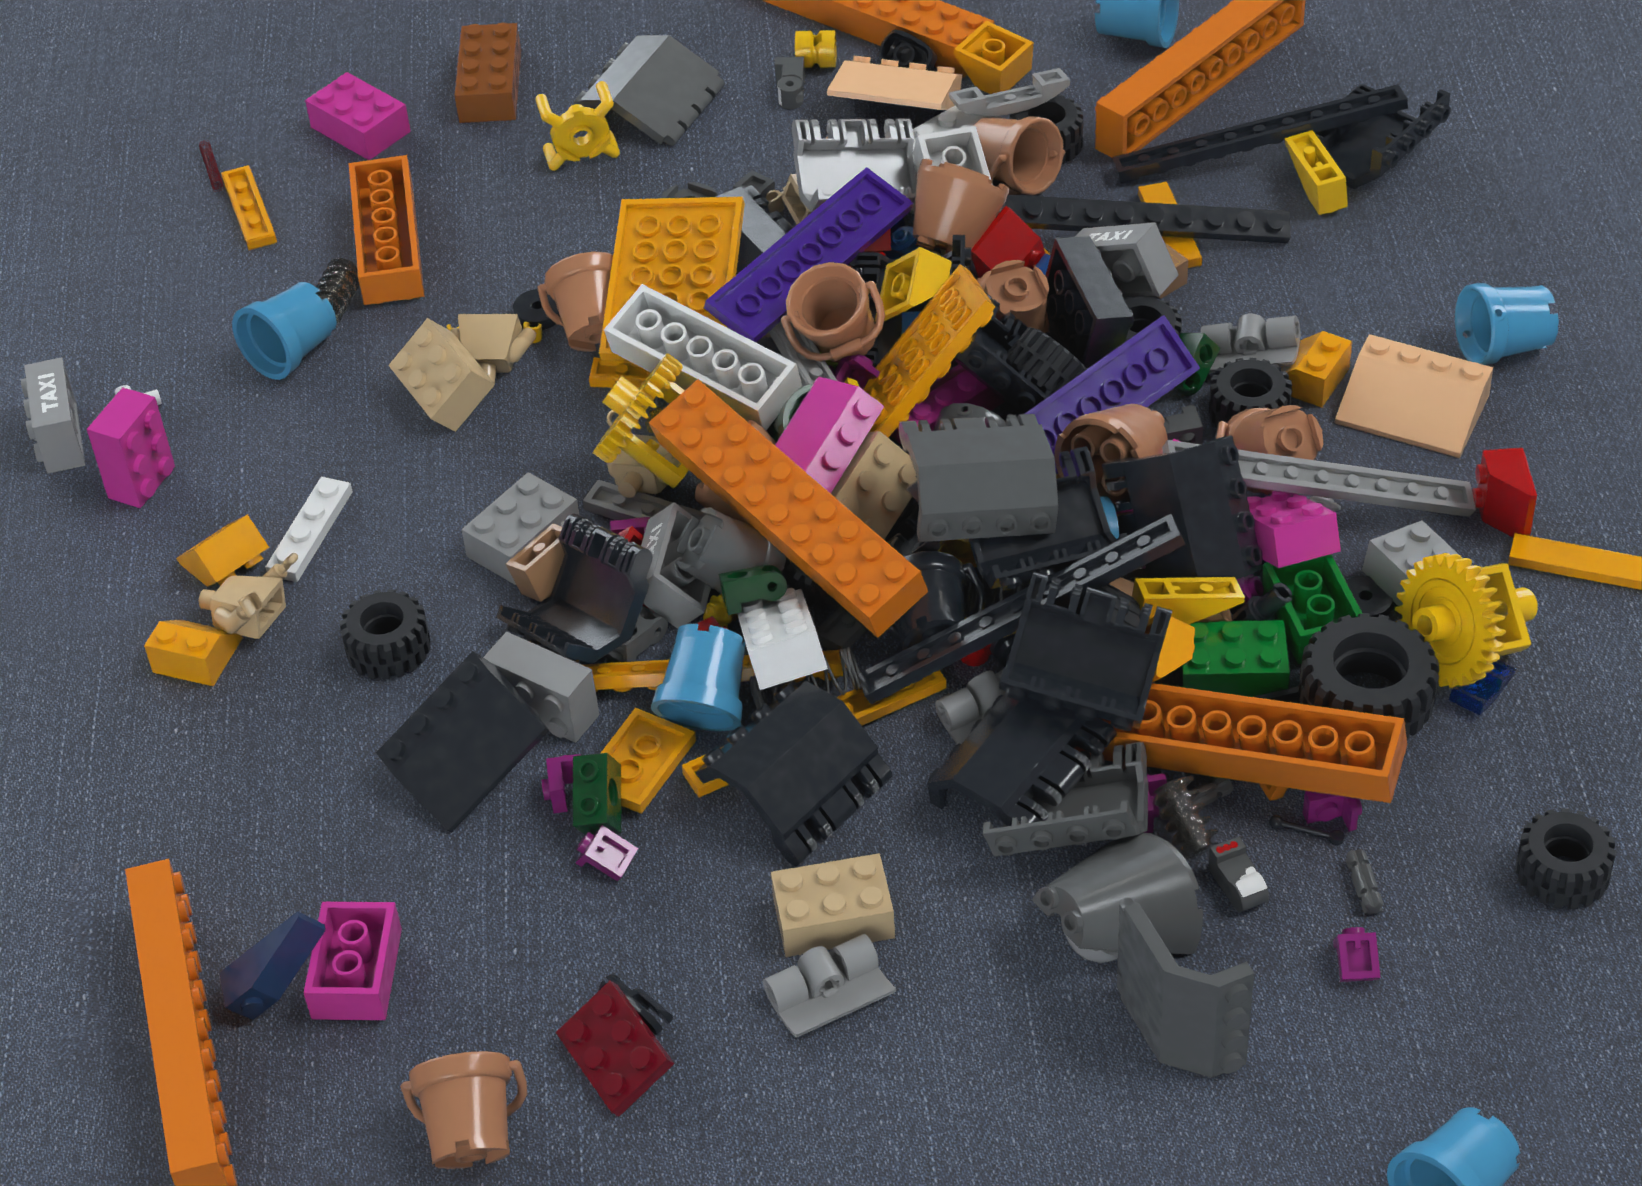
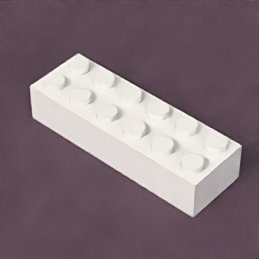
M643 284L604 329L611 352L649 372H652L661 359L669 353L683 366L680 375L675 376L676 381L674 383L686 390L699 379L747 422L753 420L765 430L777 418L784 403L795 391L802 387L796 363Z

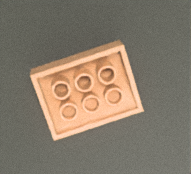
M854 55L853 61L844 60L827 89L828 96L948 110L955 106L949 98V92L961 89L962 75L954 74L955 68L938 66L937 71L926 70L927 64L910 62L909 68L898 67L899 61L881 59V64L870 63L871 57Z
M1369 334L1356 360L1335 418V424L1460 458L1489 397L1493 367Z

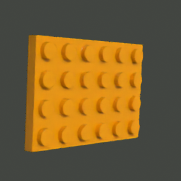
M743 197L621 199L599 348L601 361L626 360L611 352L604 329L642 284L727 327L706 311L704 305L709 297L736 276L745 207Z
M959 264L876 366V369L880 372L879 376L868 380L863 390L884 405L868 433L880 431L889 438L895 429H899V423L908 420L909 412L912 408L927 398L930 393V386L935 380L946 375L951 367V361L958 352L962 353L969 347L972 335L979 327H984L991 320L993 310L995 309L994 304L972 273L963 265Z

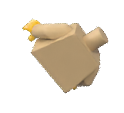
M458 314L459 327L452 328L451 324L447 325V329L453 332L494 383L496 373L510 372L513 364L520 360L530 345L542 340V324H539L537 327H530L529 322H524L522 330L517 314Z

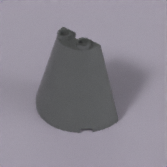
M1144 832L1135 836L1111 840L1057 879L1041 888L1032 899L1048 917L1054 916L1055 913L1061 916L1063 932L1079 949L1118 951L1119 903L1121 899L1126 897L1132 898L1135 903L1138 902L1171 954H1194L1200 941L1203 926V909L1198 908L1195 890H1198L1199 886L1188 862L1168 841L1159 836Z

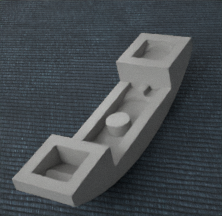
M1061 68L1032 74L1033 85L983 95L976 86L949 92V98L958 110L982 116L1008 115L1029 110L1049 101L1070 85V79Z

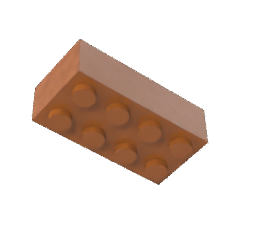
M502 22L488 25L471 24L469 26H461L455 85V101L459 123L516 120L521 62V44L517 23Z

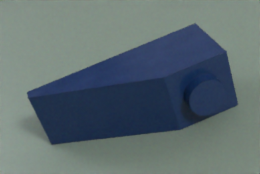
M297 911L219 972L225 1008L254 1020L275 1004L326 931L325 924Z

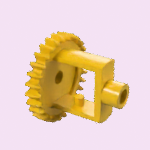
M667 353L644 380L640 388H637L623 376L617 380L602 403L616 412L618 417L593 451V454L604 462L612 463L617 458V455L621 454L622 450L672 488L679 484L689 470L680 462L677 467L656 452L660 446L655 440L648 439L645 444L632 434L631 429L633 427L641 429L638 420L641 416L646 419L649 418L646 409L649 406L652 408L657 407L653 401L656 396L670 404L685 391L674 383L676 381L675 376H679L683 368L677 359Z
M1442 553L1424 557L1423 561L1415 562V569L1406 571L1408 579L1401 580L1400 584L1405 591L1397 593L1396 597L1403 605L1396 606L1395 611L1402 615V619L1399 620L1407 623L1409 630L1413 631L1416 629L1423 635L1424 642L1428 641L1434 649L1435 657L1439 663L1438 684L1440 687L1449 685L1450 688L1474 684L1476 681L1485 678L1486 673L1494 669L1492 663L1497 662L1500 656L1521 652L1531 645L1525 622L1535 618L1538 610L1537 599L1528 588L1521 587L1515 589L1508 564L1501 563L1485 567L1471 566V559H1462L1459 554L1450 555L1449 553Z

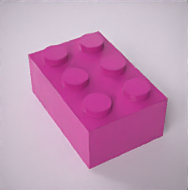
M348 72L305 100L311 128L367 160H371L411 132L406 104Z
M122 387L86 429L108 499L141 509L175 467L156 398Z
M1272 491L1271 496L1264 498L1257 496L1247 497L1249 509L1255 521L1254 530L1257 543L1262 551V559L1281 568L1341 552L1336 512L1322 506L1321 503H1315L1307 499L1306 496L1281 491Z
M322 902L318 921L325 924L326 931L312 950L304 988V997L311 1019L386 1020L402 931L395 902Z

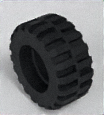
M1369 613L1358 614V617L1351 618L1350 615L1340 617L1337 623L1331 621L1321 627V632H1315L1309 639L1308 645L1304 648L1299 681L1300 704L1404 718L1406 737L1408 739L1409 734L1413 736L1423 729V725L1429 721L1432 715L1439 679L1438 659L1435 657V651L1428 641L1424 642L1423 635L1416 629L1413 631L1409 630L1407 623L1400 620L1394 622L1389 620V616L1380 614L1379 618L1369 617ZM1357 672L1374 673L1387 678L1394 685L1380 689L1363 688L1348 682L1342 676Z

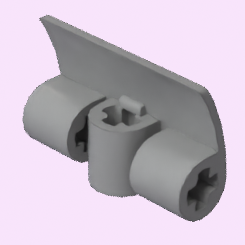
M1248 313L1239 318L1237 326H1233L1230 322L1203 325L1201 327V333H1205L1221 348L1209 373H1215L1219 367L1224 368V364L1229 361L1236 362V359L1239 358L1249 360V357L1257 358L1256 360L1260 361L1263 359L1268 360L1271 365H1293L1298 355L1301 333L1299 320L1296 315L1268 318L1265 321L1260 315Z
M991 670L983 672L969 681L966 688H962L935 702L937 714L956 744L964 742L970 735L976 721L983 719L990 712L994 701L999 695H1004L1005 691L999 689L1003 670L996 674Z
M866 934L837 945L829 952L823 946L811 948L799 958L798 966L793 965L763 979V986L771 1005L795 1037L802 1036L896 992V987L892 985L879 969L876 950Z

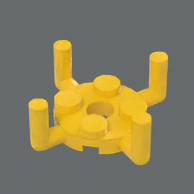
M600 81L596 84L601 100L596 109L575 104L570 106L568 111L561 116H558L551 112L546 95L539 94L536 96L535 101L541 119L552 126L550 135L553 144L546 143L542 148L550 170H558L566 160L580 161V158L587 156L591 159L601 153L612 158H617L620 155L614 133L609 130V125L605 118V115L614 105L606 82ZM580 131L588 132L584 137H574Z

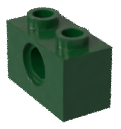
M608 753L573 756V826L584 835L587 832L593 834L602 825L615 834H621V764Z

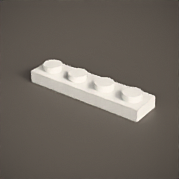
M326 477L319 479L265 566L267 572L275 564L281 565L290 554L296 553L298 559L287 570V576L284 579L293 582L299 581L352 494L351 483Z

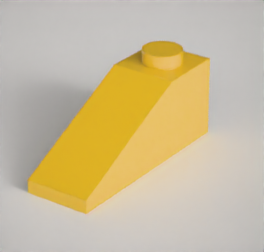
M1310 130L1284 138L1285 145L1306 195L1317 213L1322 215L1348 207L1346 177L1314 131Z
M1235 577L1135 578L1132 597L1140 605V610L1145 603L1153 605L1149 619L1154 617L1158 606L1172 610L1171 617L1189 625L1244 603L1245 599Z

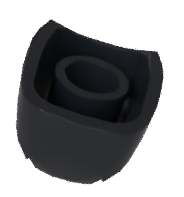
M894 29L884 38L880 45L879 63L881 64V59L899 61L898 67L909 68L910 62L927 64L926 70L933 71L937 55L918 38L907 32Z

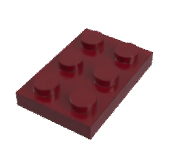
M612 981L605 984L555 1032L611 1113L617 1116L623 1114L675 1064L619 986Z

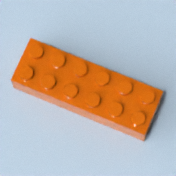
M407 155L349 163L358 279L364 305L425 297L413 183Z

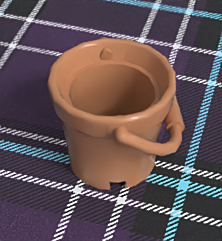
M992 117L991 119L982 118L973 125L976 126L991 180L995 179L1006 183L1004 185L1009 187V195L1026 194L1034 196L1044 192L1055 181L1061 169L1065 150H1063V139L1059 129L1051 120L1041 117H1026L1021 120Z
M594 251L566 257L550 267L545 273L544 284L538 286L541 305L547 317L564 327L569 346L572 349L584 352L596 351L595 344L601 341L613 254ZM547 294L555 301L560 317L553 312Z
M1020 260L1004 261L996 265L991 271L986 272L981 278L976 279L982 289L992 297L991 301L995 299L1000 303L995 316L996 319L1000 321L1006 313L1011 312L1016 317L1015 320L1019 319L1027 327L1038 329L1043 333L1049 331V320L1046 311L1049 285L1046 276L1039 268L1034 266L1032 270L1024 267L1025 262Z
M828 262L815 265L806 270L791 285L786 298L787 315L781 318V323L788 340L796 352L810 360L819 362L830 360L839 363L842 358L857 354L864 356L867 354L883 328L885 312L883 301L874 281L865 283L859 272L850 266L842 263ZM869 293H871L877 312L875 324L869 308ZM790 322L800 334L810 339L816 345L821 354L810 352L800 344Z
M1287 405L1275 409H1246L1232 416L1228 423L1220 421L1216 434V439L1232 435L1234 445L1238 450L1314 460L1317 452L1321 451L1323 447L1322 429L1317 419L1312 414L1306 415L1303 411L1299 410L1302 407L1297 405ZM1247 487V490L1250 492L1264 493L1265 495H1272V491H1274Z
M464 1052L430 1059L416 1065L409 1071L410 1081H405L401 1084V1091L406 1105L413 1116L426 1126L432 1164L435 1163V1167L445 1169L468 1168L473 1166L474 1161L485 1158V1163L489 1164L510 1155L507 1117L522 1106L527 1096V1081L520 1061H510L508 1056L498 1052ZM513 1071L518 1093L514 1101L507 1106L506 1085L510 1083ZM414 1096L420 1099L422 1110L416 1103Z

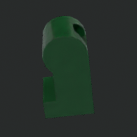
M1181 333L1179 336L1200 367L1198 371L1174 387L1186 397L1192 396L1200 390L1221 349L1205 333Z
M761 565L718 574L724 607L728 615L741 613L740 603L762 598L768 601H776L787 590V582L782 572L774 565Z

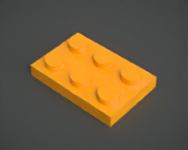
M638 708L632 711L601 751V753H608L621 764V806L640 814L643 813L696 742L695 731Z

